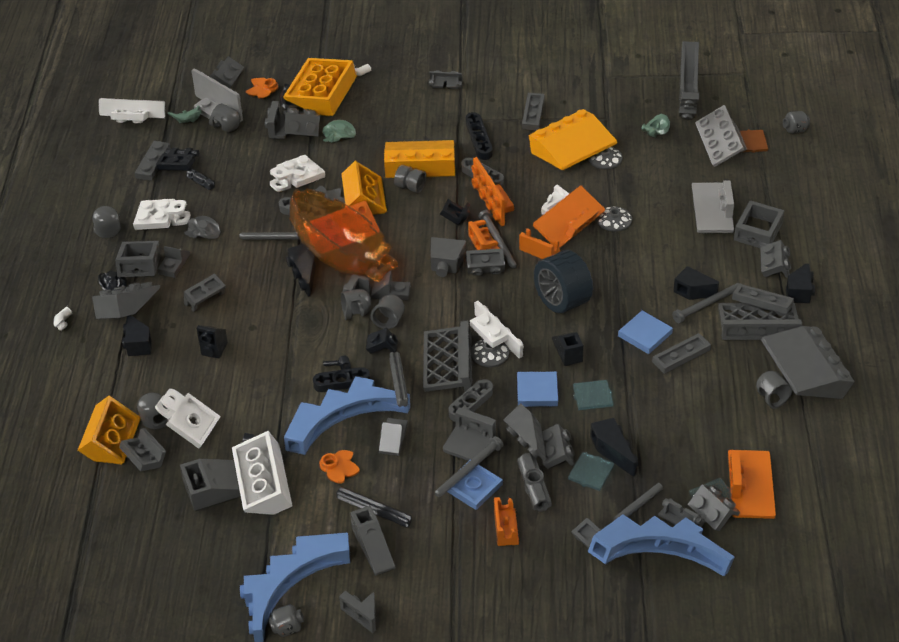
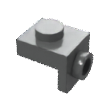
M352 274L348 283H345L343 292L363 289L369 294L371 292L370 278Z

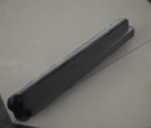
M340 487L336 492L338 499L359 508L371 506L374 514L404 527H409L412 522L411 515L344 487Z

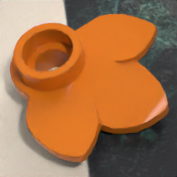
M273 78L251 79L254 87L246 90V93L250 96L265 98L278 89V83Z
M341 450L335 454H325L319 463L321 470L327 473L328 479L338 484L344 483L345 477H353L360 472V468L350 461L353 457V452L348 450Z

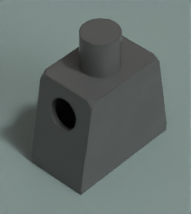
M431 237V270L436 271V274L440 277H445L447 273H457L466 257V241Z

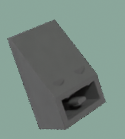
M152 282L141 283L140 286V283L129 284L126 288L121 286L115 287L114 290L99 291L100 295L92 296L96 319L121 318L135 314L160 289V285H152Z
M197 459L180 465L182 479L194 511L241 496L234 460Z

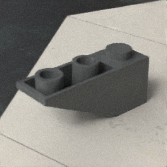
M520 403L503 419L508 425L506 430L513 437L518 436L517 440L524 448L528 445L529 448L527 450L535 458L539 456L545 462L547 458L541 424Z
M371 506L350 512L352 530L375 576L395 569L380 524Z

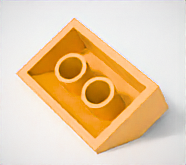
M355 160L342 172L346 207L366 201L372 215L386 213L382 177Z
M109 395L95 406L77 451L95 462L123 464L126 455L119 448L120 442L133 439L141 419L140 416Z

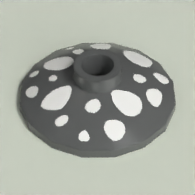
M609 147L588 158L590 164L599 169L615 168L621 164L623 159L622 153L614 147Z
M611 206L606 207L604 213L597 217L596 220L601 228L616 232L627 229L632 223V216L628 210L622 207Z
M482 339L472 346V359L480 366L497 367L503 364L509 357V348L504 342L492 348Z

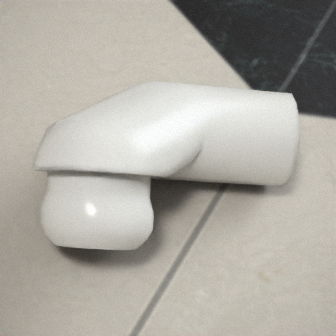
M366 64L355 68L356 75L362 76L370 72V65Z
M65 307L54 317V326L60 331L68 326L64 320L72 315L70 308Z

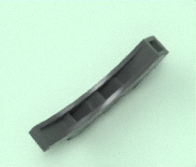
M682 41L679 116H682L683 119H692L697 114L699 101V42Z

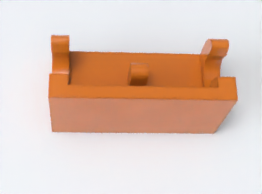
M485 220L468 222V234L477 250L500 249L497 246L498 242L492 238L488 228H479L480 225L486 224Z
M526 228V235L523 232L519 235V250L544 259L560 252V243L557 240L554 241L553 245L531 236V230Z
M500 497L494 498L498 546L519 545L516 511L513 508L514 505L511 498L508 499L507 505H502Z

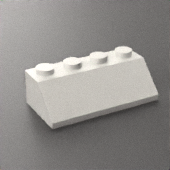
M269 431L264 432L232 447L243 510L247 513L274 515L292 507L280 445Z

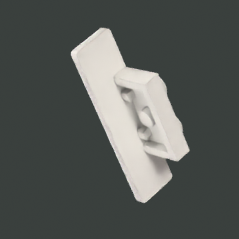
M100 98L99 114L111 116V119L116 120V122L133 120V123H143L147 118H165V102Z
M479 301L474 302L476 317L470 320V326L492 348L504 342L519 359L522 358L524 348L522 341L516 338L510 329L500 322L498 317L490 313L485 305H482Z

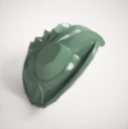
M198 105L188 112L186 110L179 114L168 112V115L175 118L179 123H186L197 120L202 111Z
M659 114L647 124H643L641 129L643 132H647V135L656 138L657 135L668 132L670 121L666 115Z
M333 120L322 129V133L326 137L323 139L325 142L329 141L332 143L340 139L356 136V130L353 125L345 120Z

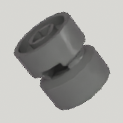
M405 165L398 167L394 177V185L396 187L408 188L415 193H420L426 182L425 171L413 170L412 167Z

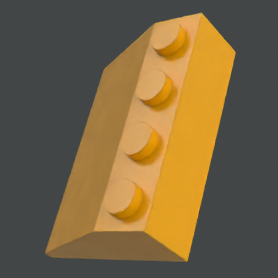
M308 58L284 94V100L304 109L314 110L318 115L333 116L357 77L353 60Z
M584 109L578 110L576 113L551 123L543 129H538L529 135L531 153L561 170H565L617 144V140L595 115Z
M454 140L386 142L384 150L385 178H394L400 165L412 167L413 170L425 171L426 177L455 176Z

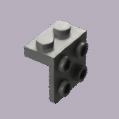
M297 108L283 110L285 115V134L318 136L320 116L316 111L304 109V112H299Z
M459 407L455 412L456 427L444 444L443 451L469 461L490 444L489 440L492 437L496 436V420Z

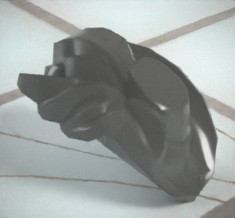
M198 216L195 219L191 218L187 223L189 226L188 231L184 232V234L192 238L215 239L219 237L221 231L219 224L214 219L208 216Z

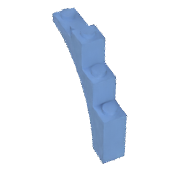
M355 376L348 393L328 389L321 406L301 402L284 436L286 451L305 455L311 444L321 433L334 424L359 414L375 411L408 413L410 410V394H407L408 405L406 407H399L395 391L375 387L374 380Z
M621 515L593 536L588 550L590 554L604 564L615 558L632 553L655 552L676 555L702 564L722 576L729 572L735 558L729 552L703 536V528L686 517L674 527H670L656 516L640 526L625 515Z
M348 533L296 537V546H292L293 554L270 556V565H266L267 574L244 576V585H240V597L245 598L246 607H249V615L253 616V621H249V634L254 635L255 642H264L265 629L270 614L279 599L292 586L319 570L350 563Z

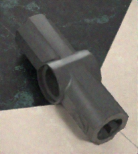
M530 453L522 454L517 459L525 483V491L530 497L534 510L538 512L546 511L551 507L552 503L544 483V474L539 469L537 460Z

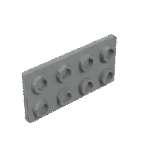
M194 68L192 70L195 95L201 99V101L194 105V108L199 105L202 111L201 115L209 119L213 109L222 103L238 111L241 117L240 122L243 121L240 95Z
M725 105L695 122L714 167L734 155L747 150L741 133L731 119Z
M723 181V183H692L697 232L733 233L734 200L731 181Z

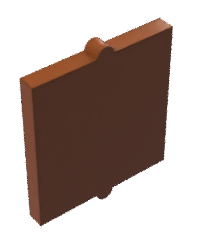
M748 129L740 131L747 150L743 152L768 151L763 130Z

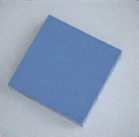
M642 310L618 331V336L650 354L672 334L673 328Z
M517 372L518 405L521 403L525 407L558 406L557 372Z
M478 464L447 492L477 510L503 485V479Z

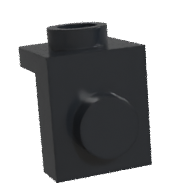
M447 199L440 215L459 225L462 219L464 221L467 219L470 213L468 210L470 203L467 202L463 208Z
M386 327L367 336L366 350L371 354L387 347L390 352L395 353L398 339Z

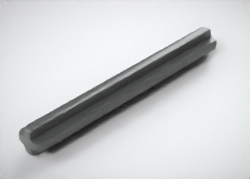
M391 352L389 359L397 405L399 407H406L408 405V395L400 353Z

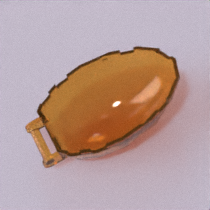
M308 188L305 191L294 190L290 199L289 219L301 243L322 263L343 274L367 275L375 282L381 281L386 273L398 267V262L388 254L391 246L384 241L383 238L385 236L381 231L377 232L371 227L372 223L365 216L336 198L332 201L324 197L325 193ZM381 264L385 265L381 269H377Z

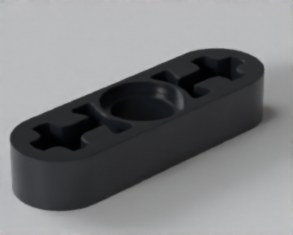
M364 367L318 373L313 377V387L317 392H327L328 389L335 391L350 389L355 376H363V378L370 379V372ZM341 377L347 379L344 382L337 381V379Z

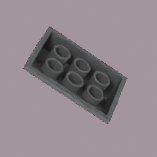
M801 326L768 335L761 339L796 395L843 399L855 382L850 372L840 361V357L836 355L831 344L826 340L818 327Z

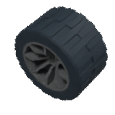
M563 250L538 261L535 265L534 282L538 295L542 302L553 312L564 313L588 302L590 297H592L593 281L586 263L577 253L571 250Z

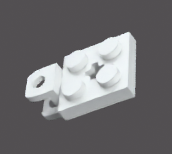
M306 155L285 161L270 170V174L276 178L270 181V186L277 192L290 189L291 184L298 188L325 178V171Z
M175 199L141 201L133 223L134 229L169 228L170 223H172V226L187 224L191 215L189 211H185L186 201Z
M169 389L155 406L156 410L168 419L166 425L197 448L202 446L221 417L191 394L187 393L184 397L174 389ZM194 417L196 419L195 422L197 423V425L192 424L189 418L191 419Z

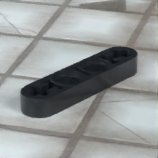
M476 112L468 113L466 115V127L477 157L482 160H488L492 157V145L481 116Z

